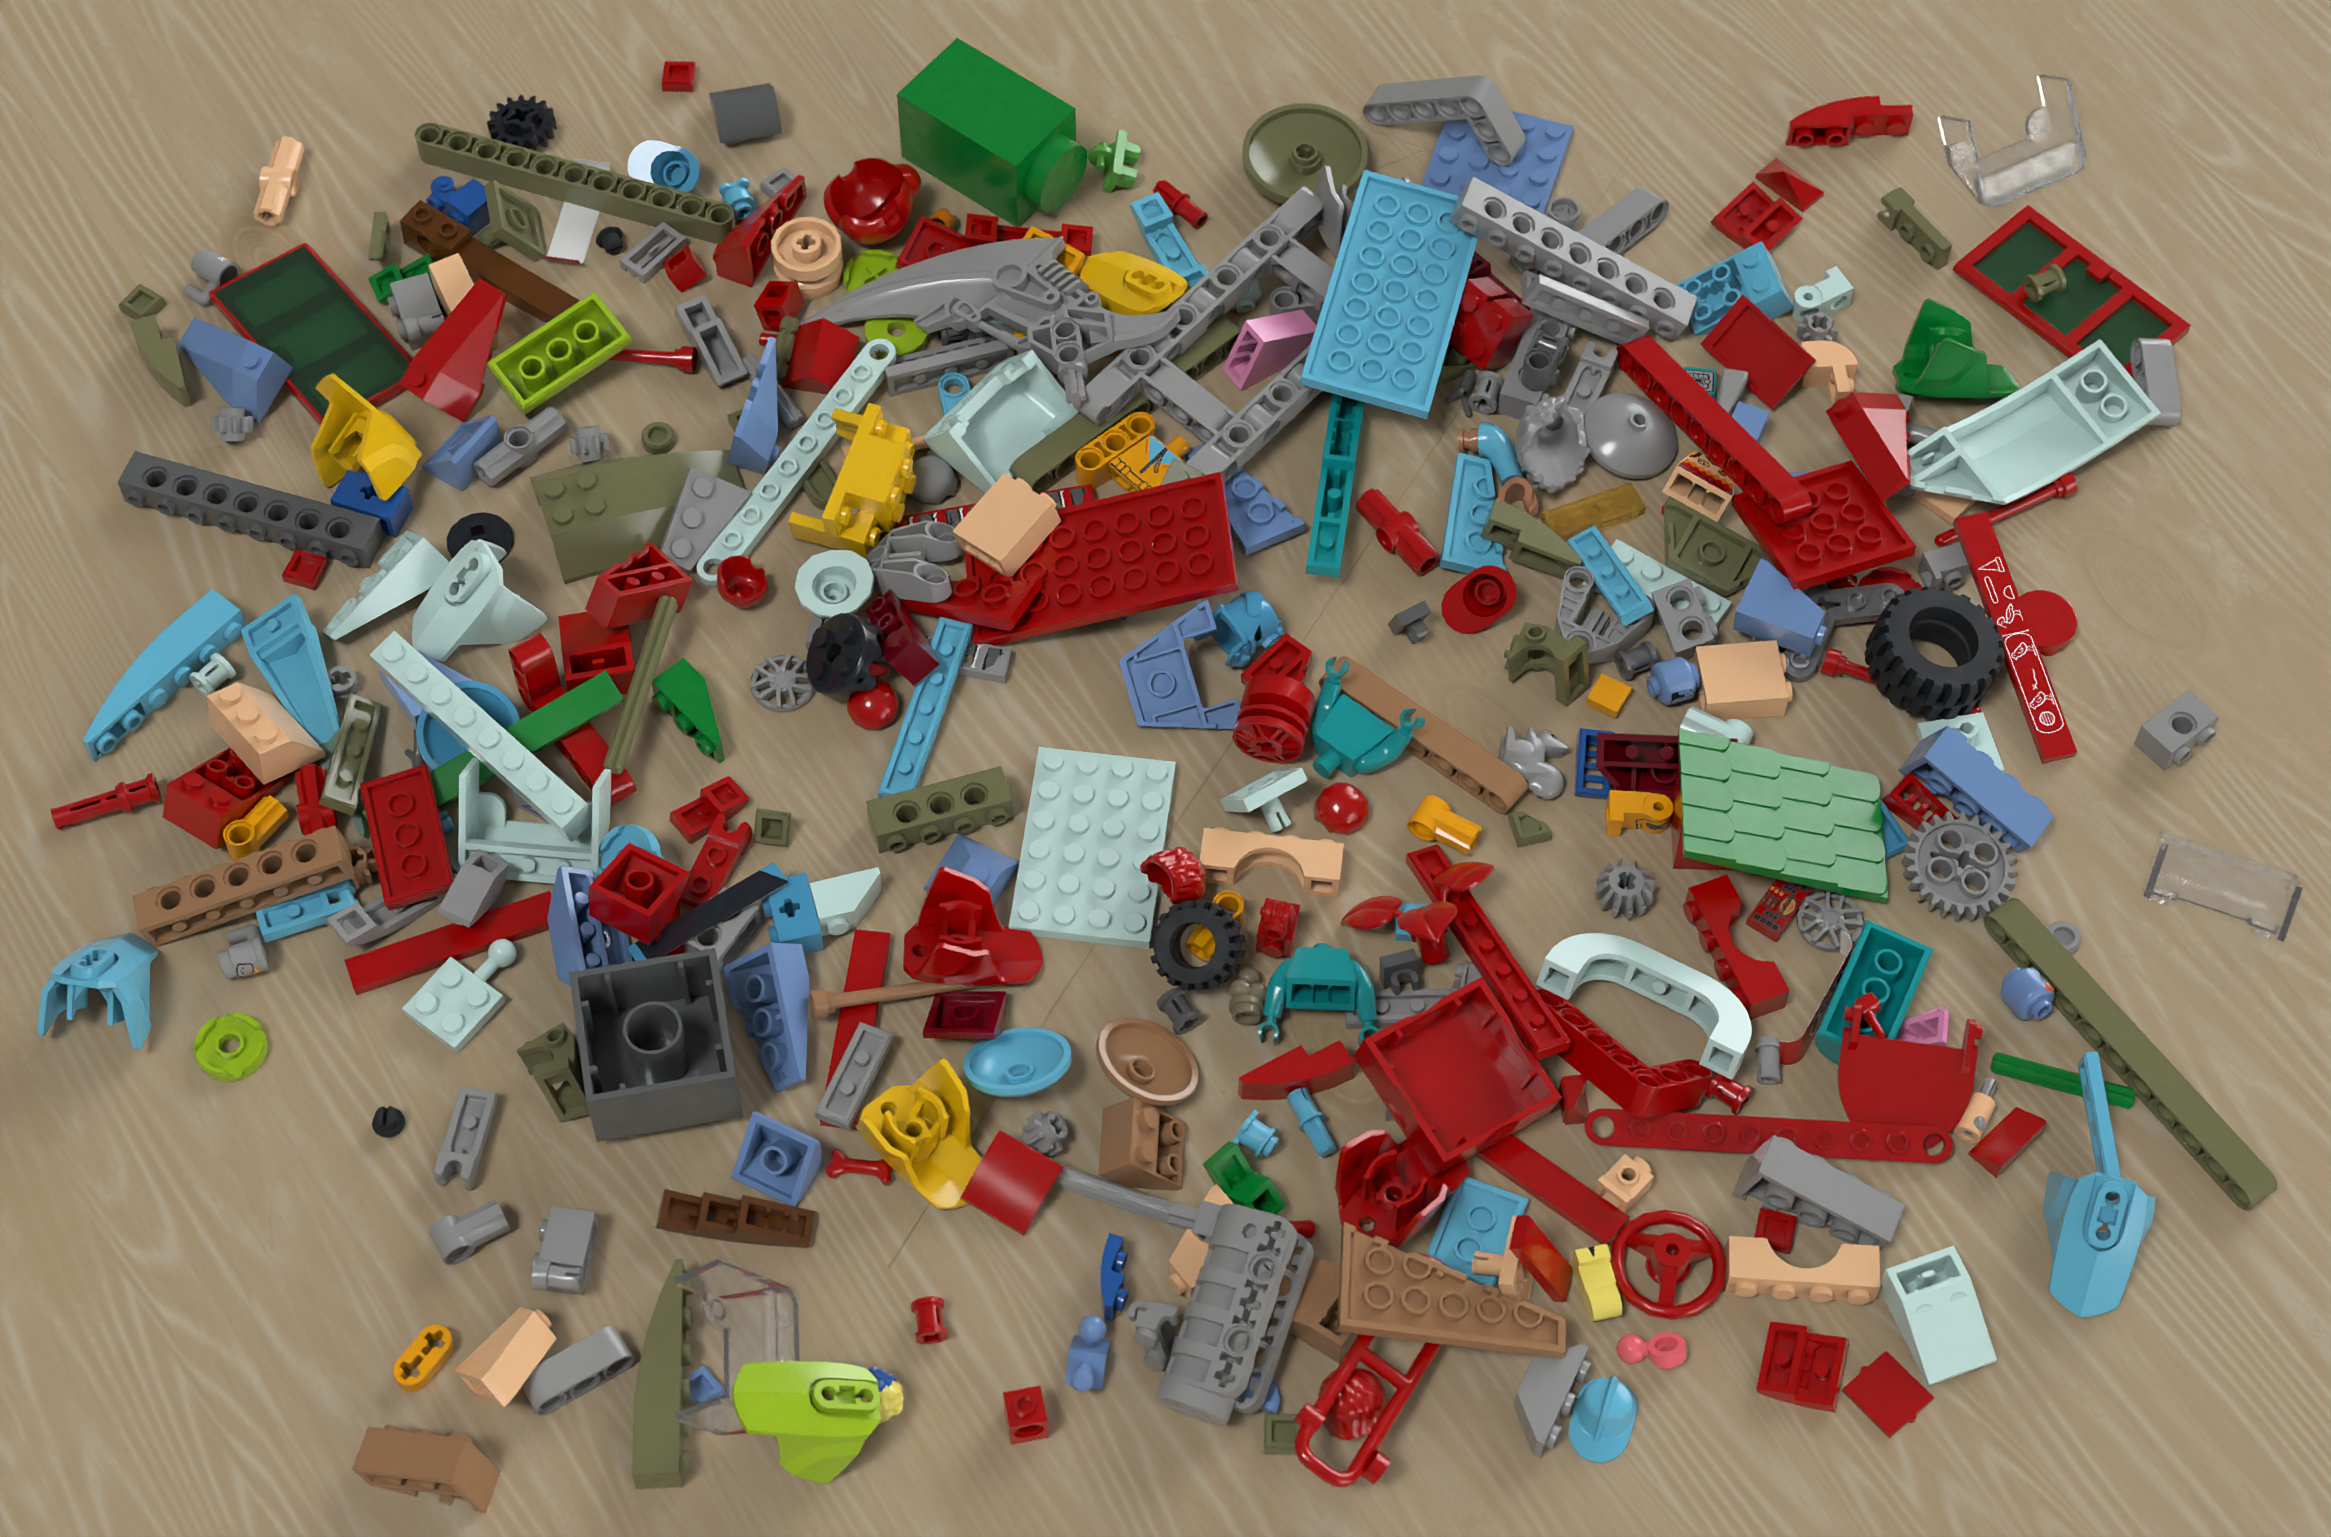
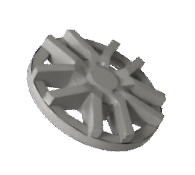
M790 653L771 658L768 656L765 658V661L754 667L755 670L751 677V691L755 700L766 709L777 712L797 709L804 705L814 692L807 674H800L802 669L806 672V662L803 658L799 659ZM783 662L781 667L778 666L776 663ZM790 663L796 664L792 670H788ZM769 666L774 672L769 673L765 668ZM759 675H760L762 678H764V679H762V680H760V681H757ZM797 683H809V686H804ZM768 688L767 690L763 691V692L760 693V694H759V692L757 691V690H761V689ZM793 693H800L804 695L800 699L795 701ZM776 695L777 704L770 703L766 699ZM789 696L791 703L781 704V697Z
M1827 890L1826 892L1807 896L1799 907L1796 916L1797 929L1802 938L1812 947L1827 952L1840 951V944L1836 935H1841V930L1849 935L1853 946L1858 941L1862 932L1864 921L1861 914L1862 909L1858 908L1851 899L1844 894ZM1824 899V905L1816 900ZM1830 899L1839 901L1838 906H1830ZM1843 903L1850 909H1841ZM1809 906L1818 913L1812 912L1805 908ZM1802 917L1812 922L1804 926ZM1856 917L1857 921L1845 920V918ZM1817 928L1819 933L1814 938L1811 937L1808 932ZM1847 929H1856V932L1851 936ZM1828 936L1832 945L1819 941Z

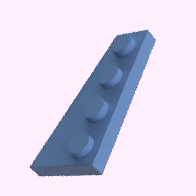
M1205 443L1192 448L1186 453L1185 460L1188 461ZM1243 466L1225 482L1231 533L1246 556L1305 531V523L1298 516L1294 517L1286 510V505L1279 498L1274 499L1264 490V485L1256 477H1250L1243 470Z

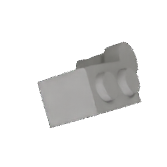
M428 273L390 283L393 296L387 297L392 315H399L401 319L395 321L401 340H408L411 351L422 348L444 321Z
M551 1206L548 1219H543L540 1226L539 1239L543 1241L540 1253H535L532 1260L531 1287L533 1290L584 1295L599 1232L595 1211Z

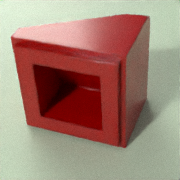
M688 245L662 263L667 277L680 292H685L707 276L701 260Z
M1582 1074L1562 1076L1558 1092L1562 1099L1559 1101L1562 1120L1565 1125L1582 1124L1589 1114L1585 1091L1588 1079Z

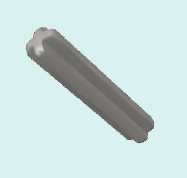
M750 354L744 357L742 362L749 378L753 381L754 378L756 379L755 376L760 359L757 355ZM777 382V414L788 428L795 429L797 426L802 425L803 415Z

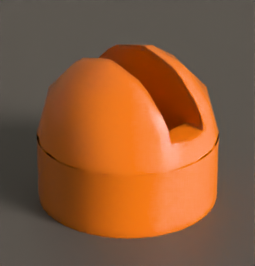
M941 208L929 217V219L943 225L940 221L942 220L945 223L944 226L952 230L956 225V217L949 212V209Z

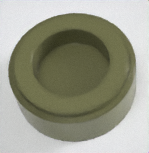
M654 422L647 425L642 431V444L648 453L652 455L666 454L673 449L675 436L670 425L663 422Z

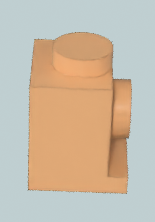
M1624 1154L1604 1176L1602 1175L1598 1179L1595 1193L1627 1214L1651 1189L1654 1176L1650 1174L1651 1168L1645 1160L1640 1157L1631 1159Z

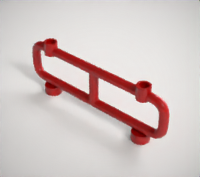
M1420 1254V1255H1422V1256H1424V1257H1427V1258H1429V1259H1431V1260H1433V1261H1436V1262H1438V1263H1440V1264L1445 1265V1264H1444L1443 1262H1441L1439 1259H1437V1258H1435V1257H1433V1256H1431V1255H1429V1254ZM1358 1334L1314 1406L1307 1402L1294 1419V1422L1300 1426L1294 1439V1451L1301 1464L1322 1481L1333 1487L1344 1488L1353 1485L1361 1476L1374 1485L1391 1462V1459L1380 1452L1378 1448L1442 1344L1425 1342L1409 1370L1404 1375L1368 1348L1375 1336ZM1362 1362L1397 1389L1348 1469L1344 1472H1338L1311 1452L1309 1442L1324 1422L1326 1414L1358 1363Z

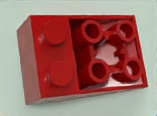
M588 612L558 616L561 651L568 692L606 670L621 695L627 694L635 671L629 624L605 629Z
M228 748L167 784L162 817L217 850L226 845L223 837L225 827L232 821L242 820L264 796L269 797L270 795L274 798L291 779V774L288 773L264 785L231 748Z

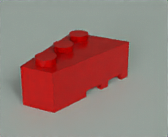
M650 541L645 544L643 551L639 553L633 552L629 555L626 562L623 564L618 562L597 576L585 610L596 619L598 624L605 629L652 619L659 598L665 595L676 599L678 607L675 614L682 610L693 580Z

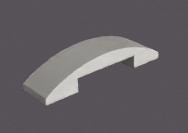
M449 853L455 879L461 866ZM447 893L390 911L385 906L383 896L363 907L358 902H355L327 918V924L346 947L364 944L393 933L420 918L440 904Z

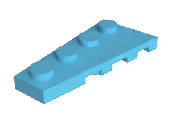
M1458 452L1454 465L1439 567L1469 574L1481 566L1495 565L1506 571V565H1503L1502 559L1503 545L1480 537L1486 517L1495 498L1491 461L1488 459Z

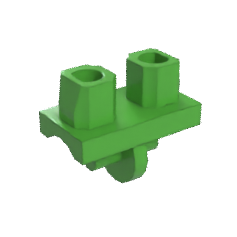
M1118 129L1116 141L1111 143L1109 147L1106 142H1100L1099 145L1089 150V162L1095 166L1097 171L1102 172L1105 170L1103 191L1111 193L1115 185L1131 189L1136 181L1137 169L1125 166L1123 162L1134 166L1140 155L1141 146L1126 141L1127 131Z

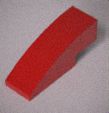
M1341 1040L1310 1056L1303 1046L1300 1045L1240 1076L1238 1094L1241 1099L1279 1100L1287 1099L1292 1091L1298 1088L1302 1090L1303 1087H1306L1310 1095L1354 1079L1355 1061Z

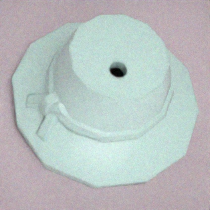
M829 550L811 556L798 569L794 589L803 608L818 617L831 618L840 613L852 614L857 612L871 597L875 577L867 559L851 550Z

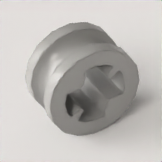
M341 665L333 667L327 672L334 699L347 700L350 693L354 695L357 693L359 684L353 669ZM342 679V681L347 682L348 684L342 686L341 684H337L336 682Z

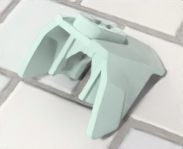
M481 539L471 540L449 562L414 614L412 646L434 660L445 662L460 645L506 644L520 641L547 621V617L544 612L520 598L518 594H514L503 585L504 570L498 561L506 555L504 548Z

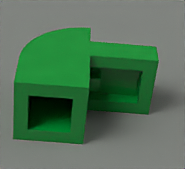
M1228 1141L1202 1164L1214 1185L1217 1184L1233 1204L1275 1215L1286 1206L1271 1179L1252 1171L1236 1143Z

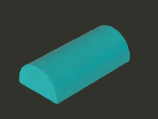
M1866 920L1815 1036L1816 1047L1822 1055L1838 1065L1843 1027H1849V1021L1843 1020L1844 1009L1846 1006L1852 1007V1004L1856 1003L1857 998L1868 992L1873 993L1879 1001L1880 1011L1875 1013V1016L1885 1033L1884 1038L1895 1039L1933 952V948L1870 920ZM1865 1019L1861 1020L1859 1034L1876 1037L1869 1023Z

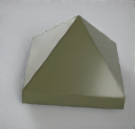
M757 808L754 843L788 847L792 813Z

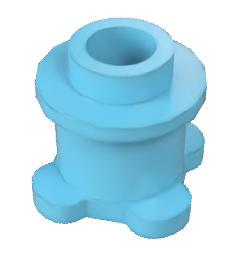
M740 178L733 183H723L719 187V192L723 196L721 202L733 208L735 220H744L757 209V203L748 190L750 183L746 178Z
M1254 1109L1232 1142L1237 1145L1239 1143L1243 1144L1255 1152L1254 1157L1258 1159L1261 1154L1268 1157L1279 1141V1138L1274 1135L1277 1128L1273 1127L1271 1129L1256 1118L1260 1112Z

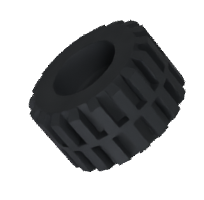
M1185 901L1182 904L1171 906L1169 912L1160 915L1158 918L1160 923L1153 926L1151 931L1155 935L1154 940L1149 941V948L1154 949V955L1150 957L1152 963H1157L1159 969L1156 970L1161 977L1166 976L1169 984L1180 986L1181 989L1187 991L1213 989L1218 987L1219 984L1229 981L1232 978L1231 974L1239 970L1241 965L1238 962L1245 955V950H1242V943L1246 942L1245 935H1240L1239 928L1242 926L1238 920L1234 921L1232 918L1233 913L1228 909L1221 908V905L1215 902ZM1193 924H1201L1208 928L1215 941V951L1212 959L1205 966L1194 967L1184 959L1180 950L1182 934Z

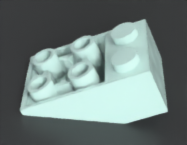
M1954 1246L1885 1270L1880 1282V1292L1928 1386L1997 1361L1971 1278Z

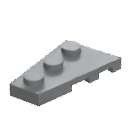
M690 467L687 470L660 550L683 572L688 573L752 492Z

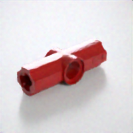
M1371 488L1362 494L1361 498L1356 502V510L1374 528L1380 545L1389 553L1395 551L1416 575L1422 574L1424 576L1432 571L1433 567L1439 562L1440 554L1420 534L1418 524L1413 516L1407 511L1399 512L1379 489L1374 490Z
M315 764L302 766L299 771L295 772V782L299 798L296 810L300 830L304 836L312 834L321 828L332 826L338 828L336 811L319 804L327 773L325 767L316 766Z

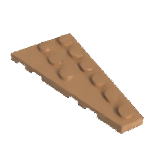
M1346 1222L1343 1223L1341 1228L1337 1331L1562 1359L1565 1355V1317L1526 1300L1516 1301L1500 1294V1289L1489 1284H1486L1485 1287L1466 1279V1274L1413 1251L1410 1253L1401 1251L1388 1245L1389 1241L1381 1237L1375 1236V1238H1371L1355 1231V1226Z

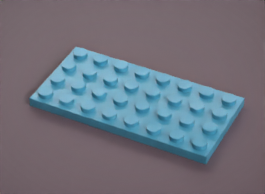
M1363 170L1299 384L1427 419L1478 241L1477 236L1463 231L1460 227L1449 222L1459 197L1458 195Z

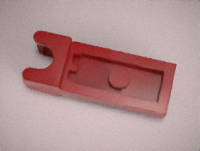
M719 813L708 831L709 836L689 872V878L679 902L697 907L712 896L718 895L721 889L725 887L740 856L744 855L752 839V828L747 822H742L736 831L728 832L729 827L725 822V815Z

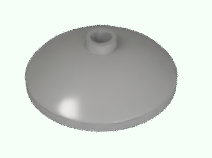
M1622 392L1607 394L1597 399L1584 416V429L1587 435L1586 447L1590 448V454L1600 465L1614 474L1632 479L1650 478L1663 472L1674 459L1678 440L1672 421L1655 403L1642 396Z

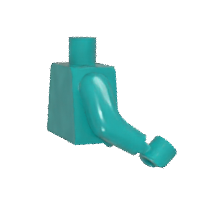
M1336 656L1328 659L1325 664V670L1329 676L1324 680L1311 723V738L1315 741L1314 751L1319 755L1312 765L1314 770L1325 778L1336 768L1348 777H1354L1359 773H1371L1391 764L1400 757L1413 737L1412 730L1421 729L1425 725L1424 717H1417L1412 724L1411 717L1416 709L1407 708L1400 714L1399 720L1401 725L1394 730L1345 694L1340 696L1342 682L1339 679L1340 676H1344L1349 672L1350 664L1348 661L1343 662L1341 671L1337 672L1334 668Z
M1323 942L1317 943L1313 947L1297 948L1294 957L1284 960L1269 980L1263 1015L1267 1016L1266 1022L1262 1023L1258 1028V1036L1261 1043H1263L1264 1033L1268 1030L1275 1031L1274 1045L1280 1042L1281 1034L1276 1022L1277 1018L1282 1016L1285 1002L1286 1008L1355 1011L1356 1006L1358 1020L1363 1022V1028L1357 1038L1359 1046L1364 1040V1034L1373 1035L1380 1031L1373 1024V1020H1377L1373 983L1364 968L1357 961L1351 960L1348 951L1345 949L1331 948L1330 945Z

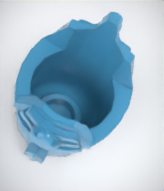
M1245 591L1224 605L1222 603L1219 604L1217 609L1212 612L1217 630L1195 636L1193 639L1197 642L1211 635L1219 647L1228 655L1225 665L1232 668L1235 666L1241 668L1249 663L1250 657L1256 653L1257 647L1263 645L1266 649L1276 643V640L1283 634L1282 622L1277 618L1271 604L1262 597V593Z

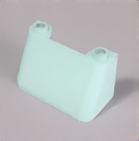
M1029 350L1010 357L995 366L924 435L923 441L935 454L986 494L1003 473L1011 478L1013 477L1009 468L1015 459L1069 421L1079 411L1074 408L1073 403H1067L1066 393L1034 351Z

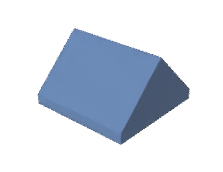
M491 415L462 422L421 467L429 474L463 492L478 476L474 470L473 463L502 442L497 420Z
M755 1111L751 1115L731 1178L787 1205L798 1207L823 1165L820 1141Z

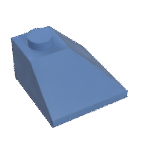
M958 834L926 883L924 890L928 892L940 867H948L975 877L990 889L992 902L995 906L1018 870L1019 861Z

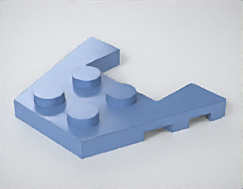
M1208 600L1202 601L1185 615L1179 617L1172 624L1119 659L1138 727L1234 730L1238 712L1241 710L1238 698L1203 708L1183 644L1185 639L1217 630Z

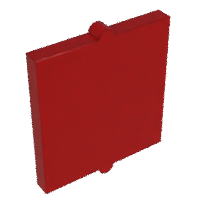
M1887 1351L1882 1353L1868 1367L1862 1366L1859 1371L1860 1374L1842 1389V1392L1889 1439L1908 1422L1914 1423L1916 1415L1934 1399Z

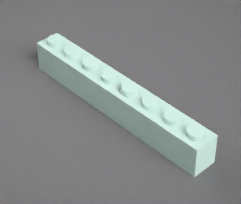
M393 631L369 654L384 675L475 757L479 758L485 766L566 839L572 842L592 822V810L588 803L396 631Z

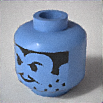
M1676 657L1654 664L1651 668V677L1646 679L1650 696L1657 697L1663 705H1671L1689 700L1694 697L1696 689L1700 687V678L1696 666L1692 662L1688 663L1683 657Z

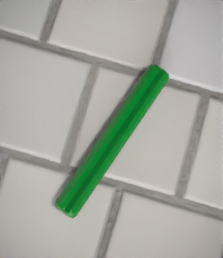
M1996 1052L1993 1055L1990 1066L1992 1073L2083 1097L2078 1073ZM2103 1080L2107 1104L2130 1109L2134 1103L2135 1090L2131 1087Z

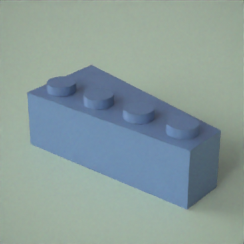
M1949 726L1922 739L1898 770L1904 775H1907L1909 772L1911 774L1914 773L1926 782L1924 786L1934 796L1938 792L1950 798L1954 805L1953 809L1958 813L1963 811L1970 818L1978 815L1981 820L1979 822L1980 826L1983 827L1989 821L1992 822L1990 832L1994 834L2002 831L2003 834L1999 841L2002 843L2010 842L2012 844L2010 849L2016 853L2031 848L2054 818V815L2047 810V805L2040 798L2028 794L2020 787V782L2014 776L2003 773L1994 765L1993 759L1988 754L1977 751L1967 742V738L1962 732Z

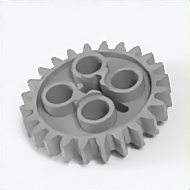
M1950 811L1946 812L1943 821L1935 814L1929 823L1923 821L1918 831L1914 830L1909 837L1910 841L1907 842L1903 849L1907 854H1905L1901 861V864L1909 867L1905 869L1902 875L1905 878H1913L1908 886V890L1919 889L1920 893L1916 898L1917 902L1924 899L1930 901L1927 907L1928 911L1938 906L1941 908V918H1944L1947 912L1950 911L1953 912L1955 921H1958L1962 914L1965 913L1967 919L1971 922L1974 920L1977 912L1984 918L1990 912V909L1995 910L2002 905L2001 902L2005 903L2011 895L2009 891H2012L2016 885V881L2012 878L2018 872L2017 868L2011 866L2017 858L2016 855L2006 854L2012 844L2010 842L2000 843L1999 839L2003 832L1998 831L1992 834L1990 832L1992 822L1989 821L1983 827L1980 826L1978 815H1975L1970 822L1966 820V815L1963 811H1961L1957 820H1954ZM1942 841L1950 843L1954 849L1945 847ZM1975 854L1984 856L1987 862L1979 860ZM1932 871H1938L1944 876V879L1936 877ZM1965 883L1972 884L1978 891L1968 889Z

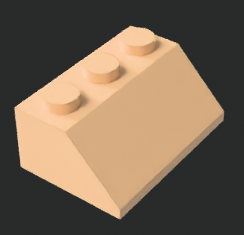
M236 682L207 695L211 727L264 785L325 757V751L271 693Z

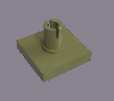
M494 179L484 185L491 225L479 232L482 243L492 249L496 244L504 241L535 262L541 259L545 253L536 207Z

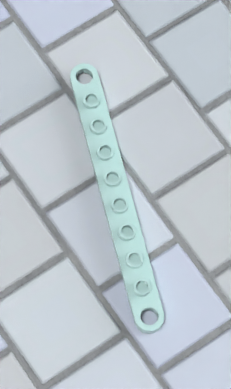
M875 339L865 345L755 487L751 495L697 563V573L701 583L707 587L715 588L717 586V574L709 575L705 572L710 567L709 565H720L721 561L730 556H748L801 488L803 481L806 478L808 479L818 466L819 461L825 457L840 437L836 435V425L831 420L834 409L838 408L858 414L884 380V367L895 365L896 351L890 341ZM878 350L880 352L884 350L888 354L882 360L872 358V354H875V351L878 352Z

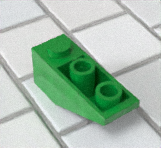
M682 658L653 679L652 688L654 695L652 700L662 713L667 711L673 717V721L680 732L684 735L689 733L695 739V744L703 755H711L720 764L724 761L723 748L705 678Z

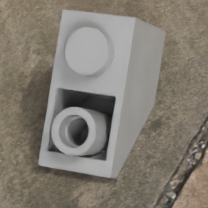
M478 849L461 866L439 907L438 914L449 918L455 924L470 928L500 898L510 863Z

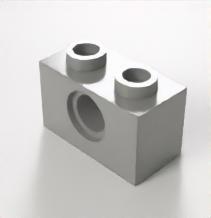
M2187 690L2141 726L2134 745L2165 771L2174 763L2177 765L2182 764L2191 755L2192 749L2198 744L2203 747L2212 740L2216 734L2214 727L2219 716L2192 691Z

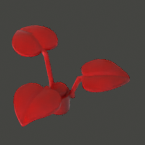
M1462 862L1448 866L1439 872L1434 879L1435 885L1441 887L1440 902H1434L1425 907L1411 909L1403 913L1401 910H1398L1402 906L1401 899L1393 896L1372 897L1349 910L1343 917L1341 925H1347L1354 929H1373L1388 923L1393 917L1398 918V927L1410 934L1412 942L1418 943L1423 962L1426 964L1439 963L1450 956L1445 933L1448 932L1447 926L1457 914L1456 906L1447 902L1448 893L1450 891L1463 892L1475 887L1495 869L1494 865L1482 862Z

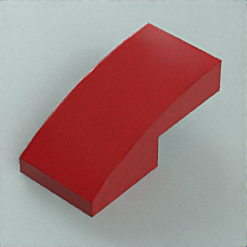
M727 776L702 788L698 799L671 811L669 821L687 842L691 844L708 834L713 821L719 813L725 815L726 822L749 803V798L734 780Z

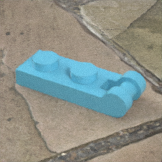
M348 879L256 911L265 943L326 924L327 918L355 902L359 903L357 899H354L356 890L352 880ZM330 900H340V902L331 905L329 904Z

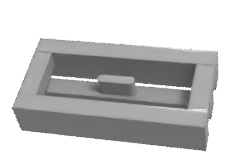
M662 222L619 260L621 269L624 271L629 270L630 275L633 277L638 276L639 281L645 284L664 267L662 263L684 246H687V239L675 229ZM666 235H668V237L665 240H663L659 245H656L660 240H662ZM648 252V255H646L639 263L634 264Z

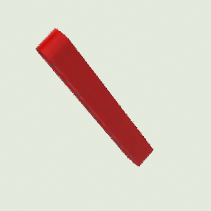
M1645 335L1616 347L1618 351L1617 363L1622 371L1773 522L1781 525L1810 513L1812 502L1807 490L1653 338Z

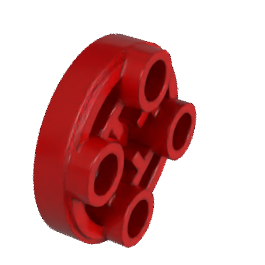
M2046 590L2029 591L2019 596L2042 655L2053 656L2058 650L2071 642L2077 629L2078 618L2075 609L2064 597Z

